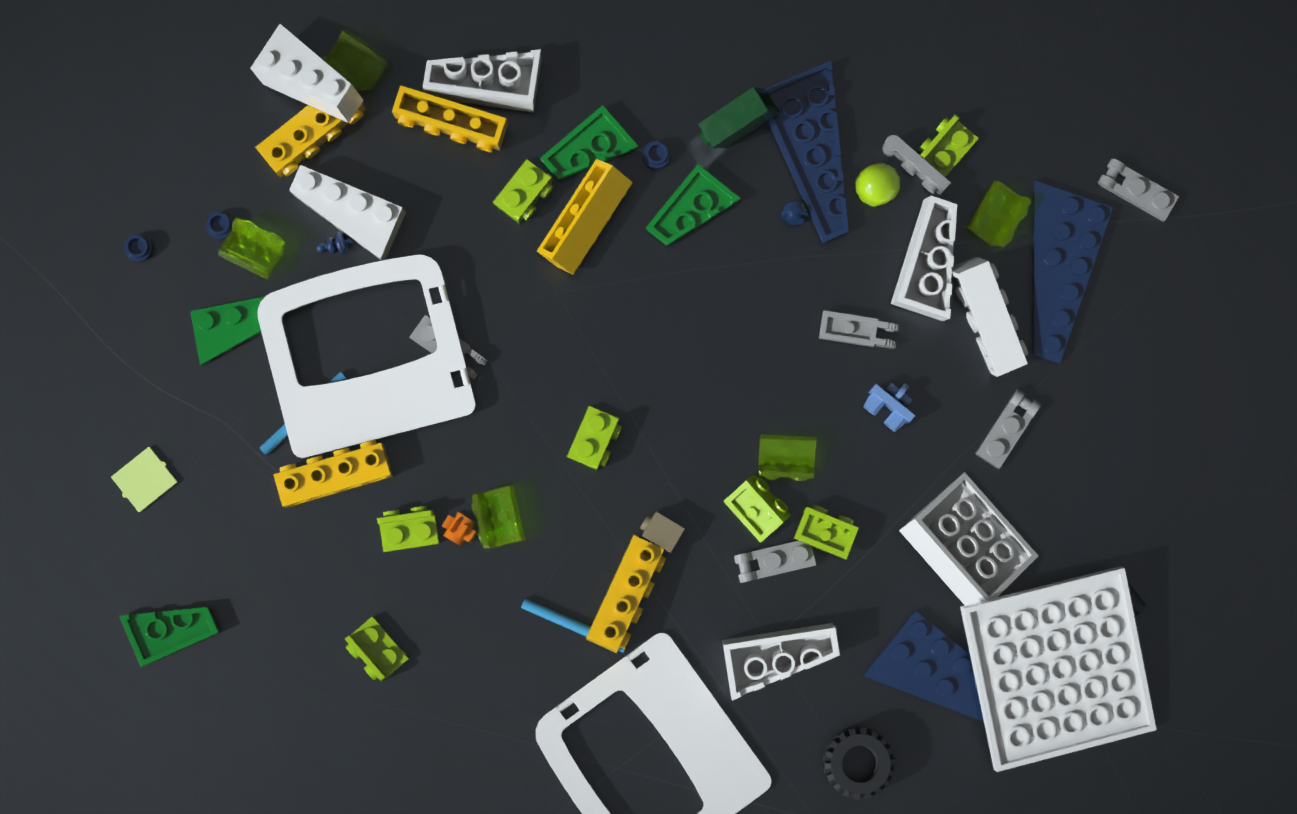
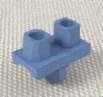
M893 383L889 384L886 389L894 397L875 384L868 392L870 396L863 406L874 416L883 405L892 411L884 421V424L893 432L897 431L905 423L908 424L915 416L898 402L900 400L908 406L912 401L905 394L909 388L905 383L900 389Z

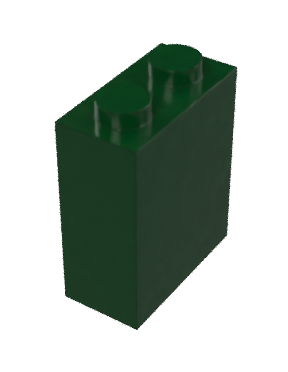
M752 87L698 123L702 130L699 133L707 146L711 145L712 148H728L779 114L780 111L766 89Z

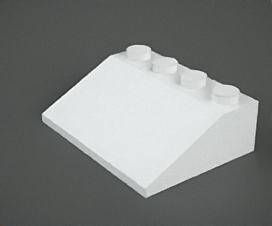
M965 472L899 530L964 605L997 598L1038 557L1037 553Z

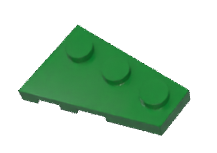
M602 105L545 153L540 160L559 181L591 168L596 159L606 162L636 150L639 146Z
M697 164L647 225L646 230L663 244L669 246L737 203L741 198Z
M265 296L190 311L201 366L211 362L217 356L227 353L242 342L262 333L258 321V308Z
M210 607L119 616L141 667L220 633Z

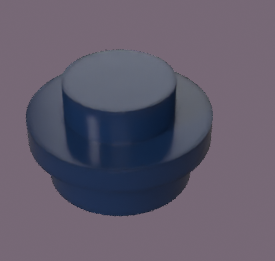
M662 141L648 143L643 151L644 161L652 168L664 167L671 157L669 147Z
M791 202L784 205L781 217L790 225H800L809 218V211L804 203Z
M216 211L207 218L206 229L214 238L223 239L233 232L234 221L228 213Z
M133 234L125 241V254L133 261H144L152 253V243L143 234Z

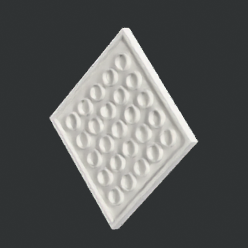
M1119 566L960 607L995 771H1003L1157 730L1124 567Z

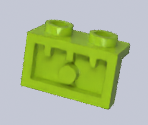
M956 114L951 120L946 117L936 128L939 134L933 141L928 137L918 149L921 153L920 156L944 177L951 172L979 139L958 121L959 117Z
M526 159L493 201V204L519 224L523 219L527 221L537 208L534 205L540 197L545 199L554 187L551 184L553 177L548 173H544Z
M589 406L567 457L595 470H598L600 465L605 467L611 451L607 450L611 439L617 440L622 426L618 424L620 418Z
M755 474L724 500V503L760 543L791 516L787 505L781 499L776 498L770 492L768 484Z
M813 505L812 508L806 507L794 539L846 560L859 529L853 526L854 520L841 515L837 519L827 515V509L817 505Z
M427 506L411 508V513L400 515V510L383 512V518H377V522L380 525L383 552L440 544L435 511L428 510Z
M374 616L345 638L348 642L346 649L355 659L360 657L366 663L364 669L373 680L378 678L380 681H384L410 659Z

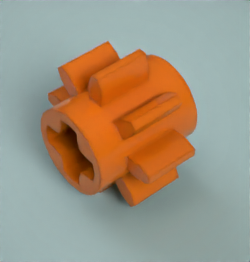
M457 512L455 517L448 515L442 524V527L447 529L443 536L462 546L464 541L471 543L477 531L472 529L476 522L460 512Z

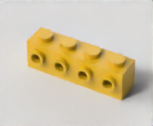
M401 85L392 109L394 117L398 119V123L411 128L414 127V124L425 127V132L439 136L440 132L451 135V140L466 144V141L477 143V148L487 152H492L493 149L500 151L508 127L507 119Z
M362 103L350 120V125L355 124L363 117L362 112L366 109ZM308 105L255 148L279 177L283 175L289 176L297 170L300 161L304 158L310 159L320 151L319 146L324 142L335 140L342 133L341 129L348 123Z
M596 159L537 252L556 267L573 275L633 182L614 166Z
M371 440L360 444L361 449L350 452L349 448L334 451V457L323 460V456H317L307 459V465L296 467V464H290L280 467V473L273 475L282 507L288 508L393 477L385 445L382 443L377 444L376 440Z
M633 535L586 640L617 653L619 647L625 649L631 636L627 632L631 622L637 623L643 608L638 607L642 597H649L655 584L650 579L654 571L660 573L666 560L665 557L661 556L664 551L663 548Z

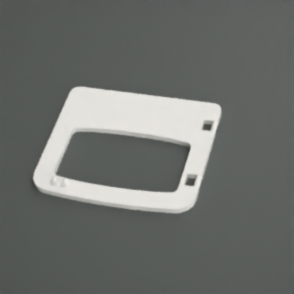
M413 255L343 269L269 293L260 302L258 321L291 449L297 457L306 458L471 414L475 410L476 402L443 274L438 263L431 257ZM413 279L421 282L437 342V349L434 353L391 369L349 380L306 387L299 384L283 325L285 313L328 297L366 287ZM438 287L442 303L433 305L429 289ZM460 370L464 386L455 388L451 372Z
M658 633L545 714L538 722L536 728V740L539 747L582 814H610V812L583 776L570 755L561 734L567 726L611 694L620 690L624 691L651 721L687 772L703 801V808L697 814H736L766 792L771 786V777L674 641L665 633ZM645 652L650 660L636 669L631 661ZM575 703L580 711L565 720L560 712Z

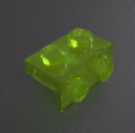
M347 30L341 32L330 53L322 57V60L340 75L349 79L352 86L360 91L375 88L390 63L388 58Z
M994 181L967 228L988 244L1005 247L1012 240L1014 230L1020 220L1026 216L1031 200L1028 197L1019 196L1000 181Z
M236 217L232 223L231 232L219 249L218 256L268 280L284 254L285 241L275 233H268L256 227L252 222L243 221Z
M760 434L758 475L771 480L779 479L780 477H789L796 481H805L808 478L813 479L815 476L816 437Z
M513 486L472 494V510L477 517L479 525L478 537L484 549L525 540Z

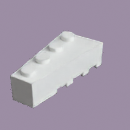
M279 24L250 68L263 85L347 123L350 122L363 102V99L350 82L281 24Z
M541 49L518 54L517 52H508L506 55L489 56V54L478 55L477 58L467 59L457 57L427 60L423 82L424 93L452 102L534 112L541 67Z
M300 165L290 187V192L296 198L347 234L381 261L386 260L406 214L403 207Z
M929 196L923 200L891 304L940 321L950 319L951 309L949 308L950 295H952L951 276L954 265L953 244L956 233L957 204L934 196Z
M973 257L954 265L951 277H955L958 283L955 292L959 301L962 302L964 307L969 309V312L966 313L969 325L975 333L979 332L980 334L976 341L990 373L998 377L1027 365L1025 356L1028 355V351L1023 340L1019 341L1016 330H1018V324L1012 314L1009 315L1006 308L1009 301L1005 291L998 287L996 279L999 278L995 265L979 257Z
M833 623L722 640L732 700L740 698L751 691L759 690L777 680L790 677L801 670L840 656L836 628Z

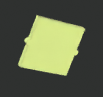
M151 447L146 448L111 476L123 492L122 496L128 498L139 513L178 483L167 469V463L162 462Z

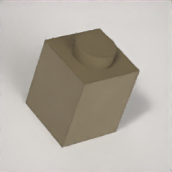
M655 512L654 516L648 514L640 529L644 530L642 537L669 553L672 552L685 528L658 512Z

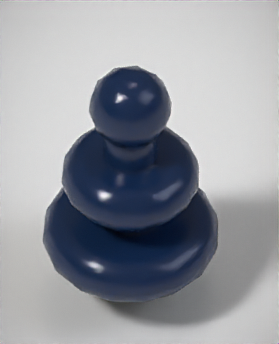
M340 231L336 234V239L330 236L327 239V243H318L316 249L321 253L329 249L332 254H335L337 250L341 254H346L349 249L348 244H352L353 240L352 238L347 239L346 235Z

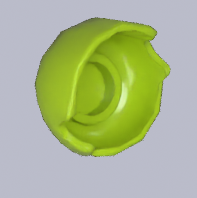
M885 163L868 166L860 172L855 182L856 193L861 201L873 207L889 203L892 199H895L900 190V177L893 167Z

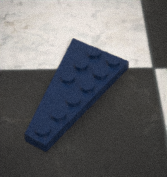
M832 60L765 88L780 111L779 114L768 120L769 126L804 204L809 211L822 244L849 232Z
M1035 180L1033 182L1034 312L1032 355L1059 364L1061 363L1113 207Z
M914 611L863 676L984 722L970 654L921 614Z

